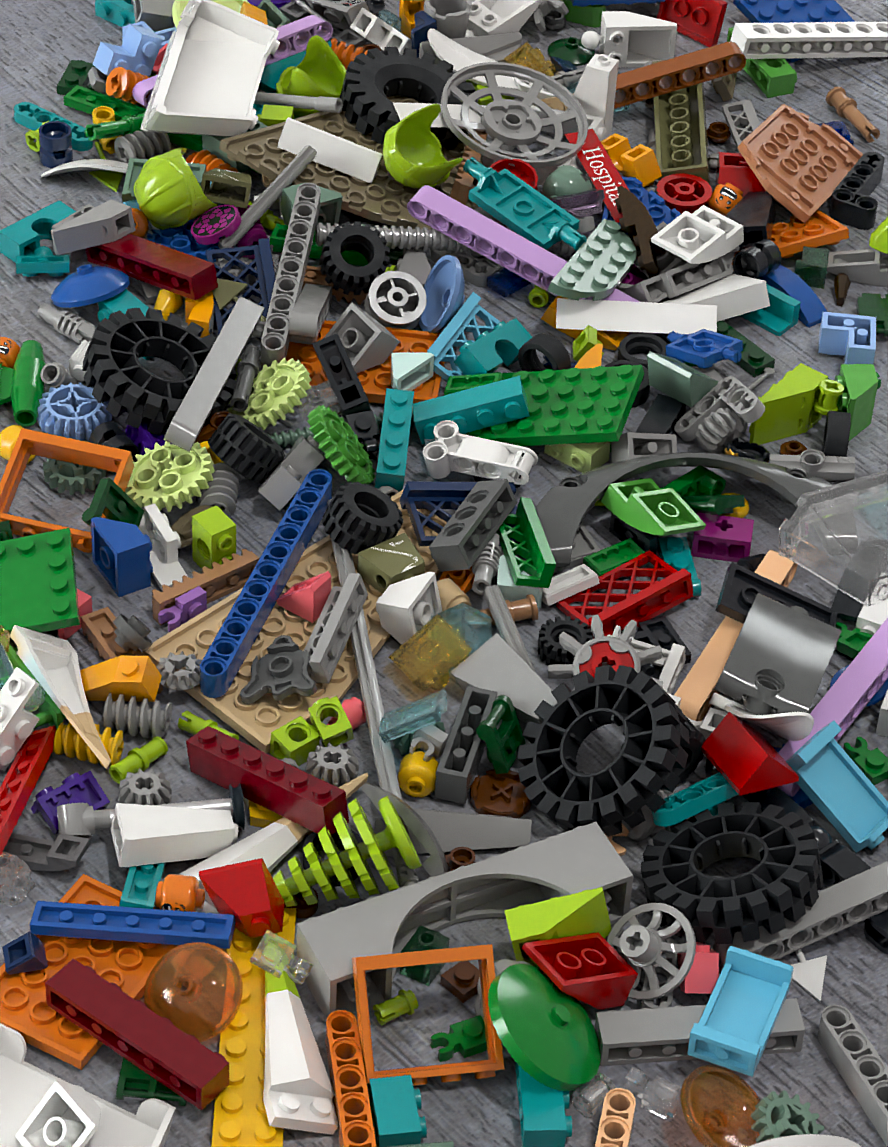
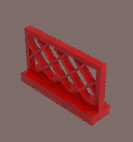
M649 550L599 576L600 584L555 604L559 610L570 616L573 621L575 618L580 619V625L585 622L588 625V629L591 628L592 617L586 619V615H599L603 623L604 636L612 635L616 625L621 626L622 630L631 620L637 622L638 627L639 622L650 620L693 597L691 573L684 568L677 571ZM648 562L654 565V568H639ZM620 577H631L630 581H616ZM637 577H652L651 581H636ZM657 577H666L660 581H657ZM597 589H608L607 593H592ZM613 589L628 590L627 594L613 593ZM634 590H641L640 592L633 594ZM573 602H584L583 606L569 605ZM589 602H604V605L589 606ZM610 602H619V603H617V604H615V605L609 607Z

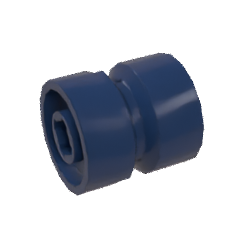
M50 121L41 125L39 128L41 163L48 168H54L72 162L71 127L60 121Z

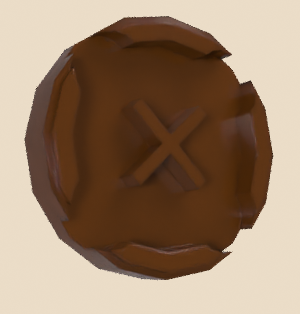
M495 769L486 771V775L476 777L470 787L471 805L478 814L521 818L529 812L532 802L524 792L526 787L520 782L519 773L511 770L508 773L496 774Z

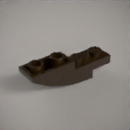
M623 186L617 187L619 198H616L615 202L619 214L622 213L623 218L619 219L622 232L628 233L632 242L635 243L637 251H641V255L637 256L641 271L646 270L649 278L660 275L656 256L666 252L665 249L651 242V238L658 233L656 225L644 204L631 191Z

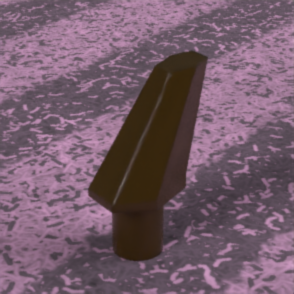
M839 273L834 279L837 306L841 307L845 302L851 283L848 275L845 273Z

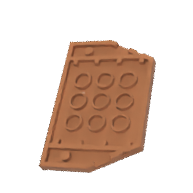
M782 104L738 146V150L765 191L803 223L832 196L834 189L863 155L831 126L824 123L819 126L809 121L808 115L797 112L785 104Z

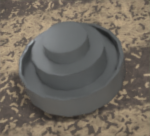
M120 614L113 621L117 627L114 630L117 635L114 640L125 651L141 649L146 652L153 644L147 637L151 631L136 616L132 615L128 619Z

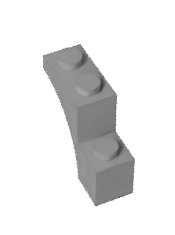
M301 435L294 442L293 447L282 462L258 488V492L279 511L297 493L306 475L325 459L321 453L322 450L319 449V443L311 435L307 439Z

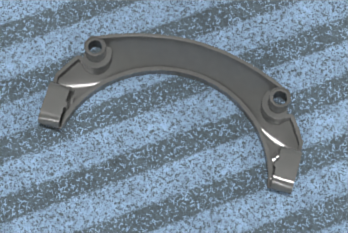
M677 452L611 463L576 477H565L561 480L559 486L552 487L536 506L537 515L556 562L555 568L566 567L570 565L574 539L582 521L596 502L604 496L609 484L623 482L652 469L662 467H697L701 465L707 468L739 472L779 492L783 502L795 505L805 515L820 537L828 557L853 556L857 550V537L852 510L846 494L821 477L813 476L808 478V475L801 469H788L784 466L751 458L726 454Z

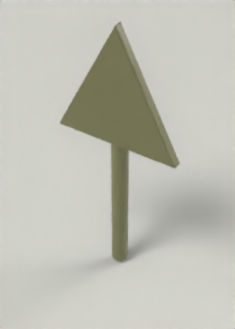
M217 278L218 287L212 290L220 311L232 300L237 302L239 298L236 296L248 284ZM261 315L260 321L265 322L266 318Z

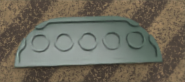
M604 218L587 238V242L581 245L550 282L547 291L573 300H579L580 297H593L592 300L596 301L608 297L629 273L634 264L637 253L634 243L625 232H622L621 226L617 222Z

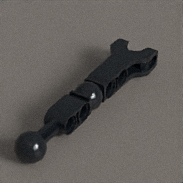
M707 758L704 767L706 777L709 778L719 773V771ZM778 787L770 788L767 791L762 790L742 795L749 802H760L762 812L770 804L784 808L785 815L794 812L803 818L804 825H810L814 831L815 839L817 838L823 883L827 887L871 868L848 847L841 845L838 840L832 842V837L825 829L814 825L815 820L810 818L800 805ZM887 909L864 920V934L871 944L888 955Z

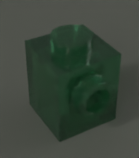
M803 246L802 259H796L795 274L799 275L809 287L824 289L829 250Z
M420 925L401 950V953L449 948L450 938L438 931ZM445 963L400 967V973L429 986Z

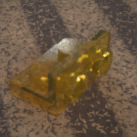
M528 42L504 58L506 63L528 67L549 77L554 76L556 72L552 62L549 59L544 60L545 57L539 48L536 47L534 49Z

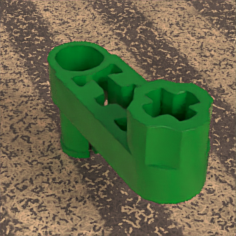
M700 465L660 489L673 488L680 497L690 495H721L725 489L726 480Z

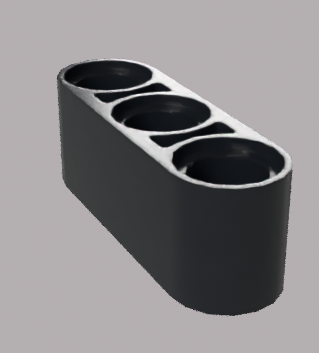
M658 394L637 428L636 433L674 434L676 423L684 416L686 404L670 396Z

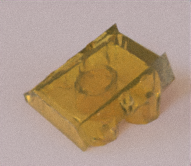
M437 614L388 658L422 691H426L429 688L439 691L449 682L448 671L462 663L473 649Z

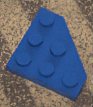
M622 177L628 189L647 208L656 227L663 221L668 225L681 215L675 208L671 210L667 207L665 200L654 191L648 192L643 188L642 182L637 178ZM605 205L602 220L605 218L606 220L614 221Z

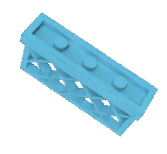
M474 292L427 350V352L434 354L433 371L446 382L450 376L464 375L454 363L459 355H455L453 347H461L469 341L466 340L464 332H472L476 340L481 335L480 333L486 330L490 333L500 323L499 320L478 305L481 297ZM475 315L485 321L486 326L477 325ZM439 362H450L452 370H447Z

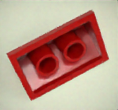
M728 712L702 745L701 751L739 796L799 781L797 773L760 732L731 712Z

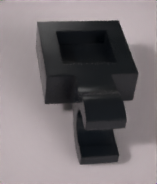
M373 411L346 415L344 421L350 425L354 434H357L358 441L364 445L363 449L370 455L369 459L377 458L375 451H379L377 440L380 437V431Z

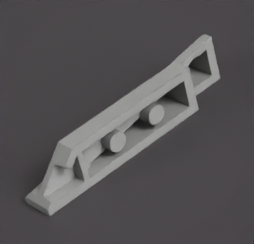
M739 246L715 260L700 264H684L625 289L624 292L640 302L658 303L667 296L671 299L732 275L733 265L731 264L734 254L739 251Z

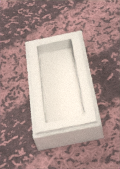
M582 564L552 577L549 588H543L542 601L550 606L600 584L598 575L588 566Z

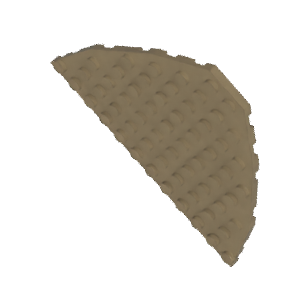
M405 96L387 97L391 102L421 103ZM341 110L340 113L318 112L294 119L383 154V145L371 140L373 132L363 135L356 130L357 123H349L345 117L346 111ZM285 122L222 139L219 145V149L227 153L228 159L235 162L240 161L273 181L297 156L278 148V142ZM458 142L457 147L450 150L443 147V156L447 161L462 158L466 144ZM383 155L378 173L372 183L312 161L290 185L307 182L339 192L343 196L341 209L369 220L396 227L403 226L404 229L407 226H411L412 229H415V227H420V229L427 227L428 230H431L430 226L414 218L407 209L408 202L419 189L406 187L397 182L386 170ZM481 155L480 163L483 165V156ZM459 165L451 170L449 177L444 183L433 188L450 197ZM475 178L471 189L476 187L478 184V180ZM469 199L467 200V207L471 209L479 208L474 202Z

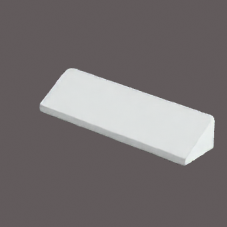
M289 117L286 119L278 142V148L296 155L305 146L310 145L317 152L313 160L314 162L368 183H372L375 179L383 155Z

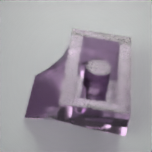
M588 190L549 199L569 214L580 218L602 213V201L605 197L604 190Z

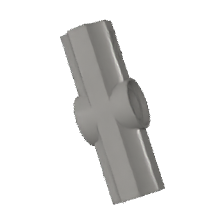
M815 449L805 450L801 455L770 454L771 464L784 466L788 469H801L808 475V478L817 476L826 481L849 482L854 481L855 457L825 456L823 452Z

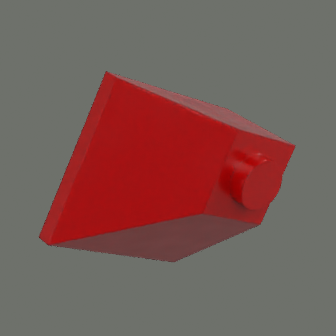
M262 858L199 871V878L219 914L235 915V928L250 938L283 931L285 902Z

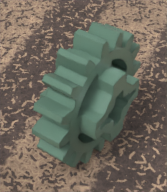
M46 458L47 462H43L44 480L49 482L51 489L58 487V493L69 490L70 495H73L76 491L85 494V489L88 488L94 491L95 484H99L100 479L106 477V471L51 458Z
M785 1090L779 1095L775 1091L771 1092L755 1106L756 1110L751 1114V1118L756 1121L751 1126V1130L760 1134L756 1139L757 1143L784 1136L820 1134L825 1128L820 1124H816V1120L820 1116L818 1113H810L809 1108L811 1104L809 1102L802 1105L799 1103V1095L795 1094L792 1098H789Z

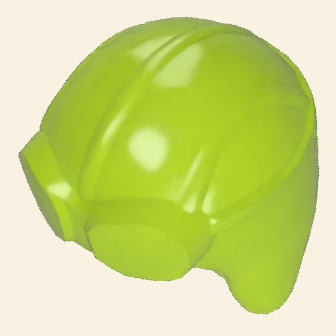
M315 35L308 41L303 61L296 67L290 66L282 72L278 83H276V94L340 98L347 70L328 43L322 37ZM294 108V116L298 117L320 112L313 109Z
M431 104L409 114L396 125L389 128L385 134L383 144L385 168L397 182L406 187L420 189L424 185L431 187L441 185L447 180L451 170L463 161V158L447 161L443 156L440 141L430 131L433 121L441 112L439 104Z
M176 148L150 158L142 167L138 179L134 183V195L139 204V209L147 216L149 222L158 229L164 230L170 227L182 226L188 221L199 217L207 210L218 206V203H213L207 199L191 168L182 156L187 148Z

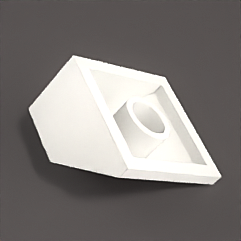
M427 572L389 585L376 602V611L379 613L381 627L411 654L417 656L444 620L435 572Z
M55 1081L15 1137L23 1147H85L100 1126L101 1108L83 1087Z

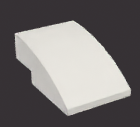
M703 205L693 214L688 211L683 212L651 238V242L691 264H700L715 260L738 247L744 242V232L741 224Z

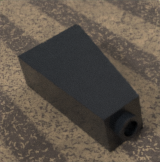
M767 191L748 192L725 216L743 226L744 242L739 245V251L761 239L771 240L776 209L775 200Z

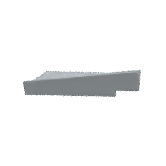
M520 32L451 39L480 55L497 62L511 64L515 63L516 54L518 51H521L522 34ZM429 41L420 43L419 58H422L426 52L436 56L434 64L437 65L441 62Z
M413 808L429 826L443 852H450L457 847L478 850L519 847L530 844L532 819ZM375 818L374 832L377 834L386 828L385 821L382 818ZM408 827L409 837L417 854L428 853ZM392 848L385 851L386 856H394Z

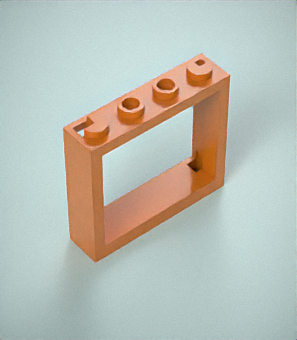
M21 428L0 482V522L9 520L12 534L22 537L69 528L8 514L31 454L116 472L114 482L125 492L134 469L131 451ZM102 514L101 518L108 519L104 514ZM70 528L73 547L82 552L91 553V532Z
M492 944L352 958L358 1031L367 1083H369L370 1079L404 1075H411L413 1085L428 1084L427 1077L441 1076V1082L461 1081V1074L475 1072V1079L496 1077L495 1070L504 1069L502 1042L494 1028L488 1005L489 988L495 979ZM478 960L488 1059L374 1071L365 970Z

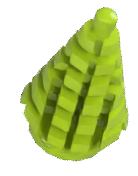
M389 796L380 799L378 802L379 810L386 824V828L383 831L375 834L363 808L355 798L348 804V808L363 842L358 844L342 812H339L333 818V822L345 848L344 851H339L325 825L318 832V837L328 859L322 861L313 843L309 842L303 848L310 868L304 870L296 856L287 861L292 876L285 879L284 874L280 870L273 877L287 907L297 906L294 895L300 892L308 905L318 903L317 896L312 887L316 884H319L327 901L339 899L330 879L334 875L337 876L349 899L360 898L350 871H348L353 866L369 895L381 894L367 863L369 858H372L388 890L391 892L400 887L385 854V851L391 848L399 850L409 869L414 870L422 866L410 837Z

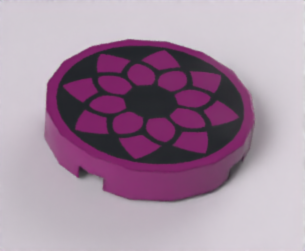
M228 204L209 209L194 221L191 226V234L198 244L210 245L218 243L220 237L225 235L227 238L239 228L242 222L240 212L234 205Z

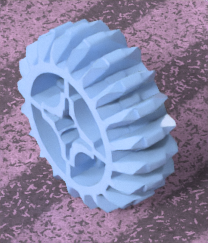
M70 382L69 385L65 386L61 384L59 388L50 387L49 392L42 393V399L39 400L40 406L38 407L37 420L41 427V432L89 442L90 435L97 426L107 421H112V414L106 410L109 401L98 403L92 395L94 387H87L82 382L79 384H72Z

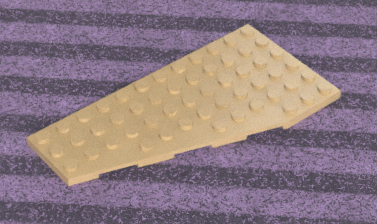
M402 490L391 497V500L396 502L399 506L398 509L403 515V524L396 536L405 533L423 558L425 573L435 572L437 576L439 569L431 556L429 546L418 545L408 511L401 508L399 500L403 493ZM417 509V511L427 517L431 513L427 509ZM436 515L432 519L442 527L447 524L446 521ZM427 526L423 529L425 536H438V533ZM330 535L305 549L280 596L294 584L327 571L332 576L331 590L333 586L340 587ZM352 554L355 572L357 573L358 554ZM363 580L368 593L363 605V611L374 658L391 635L381 627L379 613L376 611V602L382 596V593ZM243 588L153 642L146 652L142 651L143 655L149 656L155 666L159 665L160 658H167L170 652L174 655H180L183 651L186 656L195 654L196 659L203 660ZM276 602L225 695L218 698L207 697L201 692L200 684L184 691L260 751L268 753L270 752L271 732L299 716L309 725L312 724L308 708L312 707L319 699L325 697L330 699L337 696L339 701H341L358 679L351 637L349 636L330 682L316 683L317 691L313 695L303 696L294 693L277 701L273 698L272 693H267L256 702L246 704L242 702L240 692L251 680V667L255 657L257 656L258 660L268 654L267 647L273 643L275 638L281 635L290 636L293 642L298 644L299 649L304 651L318 621L317 619L314 623H311L279 606Z

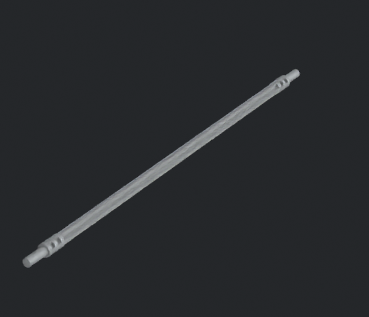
M332 499L328 500L327 506H329ZM331 539L340 587H343L348 574L356 573L352 553L341 548L339 544ZM362 607L350 637L380 788L402 799ZM400 817V819H401V821H402V823H403V825H404V827H405V829H406V831H407V833H408V835H409L408 827H407L406 823H405V822L402 820V818ZM392 848L399 886H408L419 882L416 869H409L399 850ZM420 905L415 910H421Z

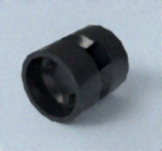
M761 239L735 254L732 262L733 270L736 275L760 279L779 268L782 260L781 252L773 241Z
M114 421L102 423L90 435V443L131 451L133 462H137L135 455H140V451L118 423Z

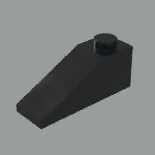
M338 333L312 343L343 418L345 419L346 415L370 411L369 400Z

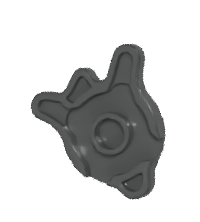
M281 635L275 638L273 643L267 647L268 654L258 660L257 656L255 657L251 667V680L241 690L240 697L242 702L251 704L267 693H272L273 698L277 701L294 693L303 696H311L316 693V683L310 678L312 668L309 663L310 655L308 651L300 650L298 644L294 643L288 635Z

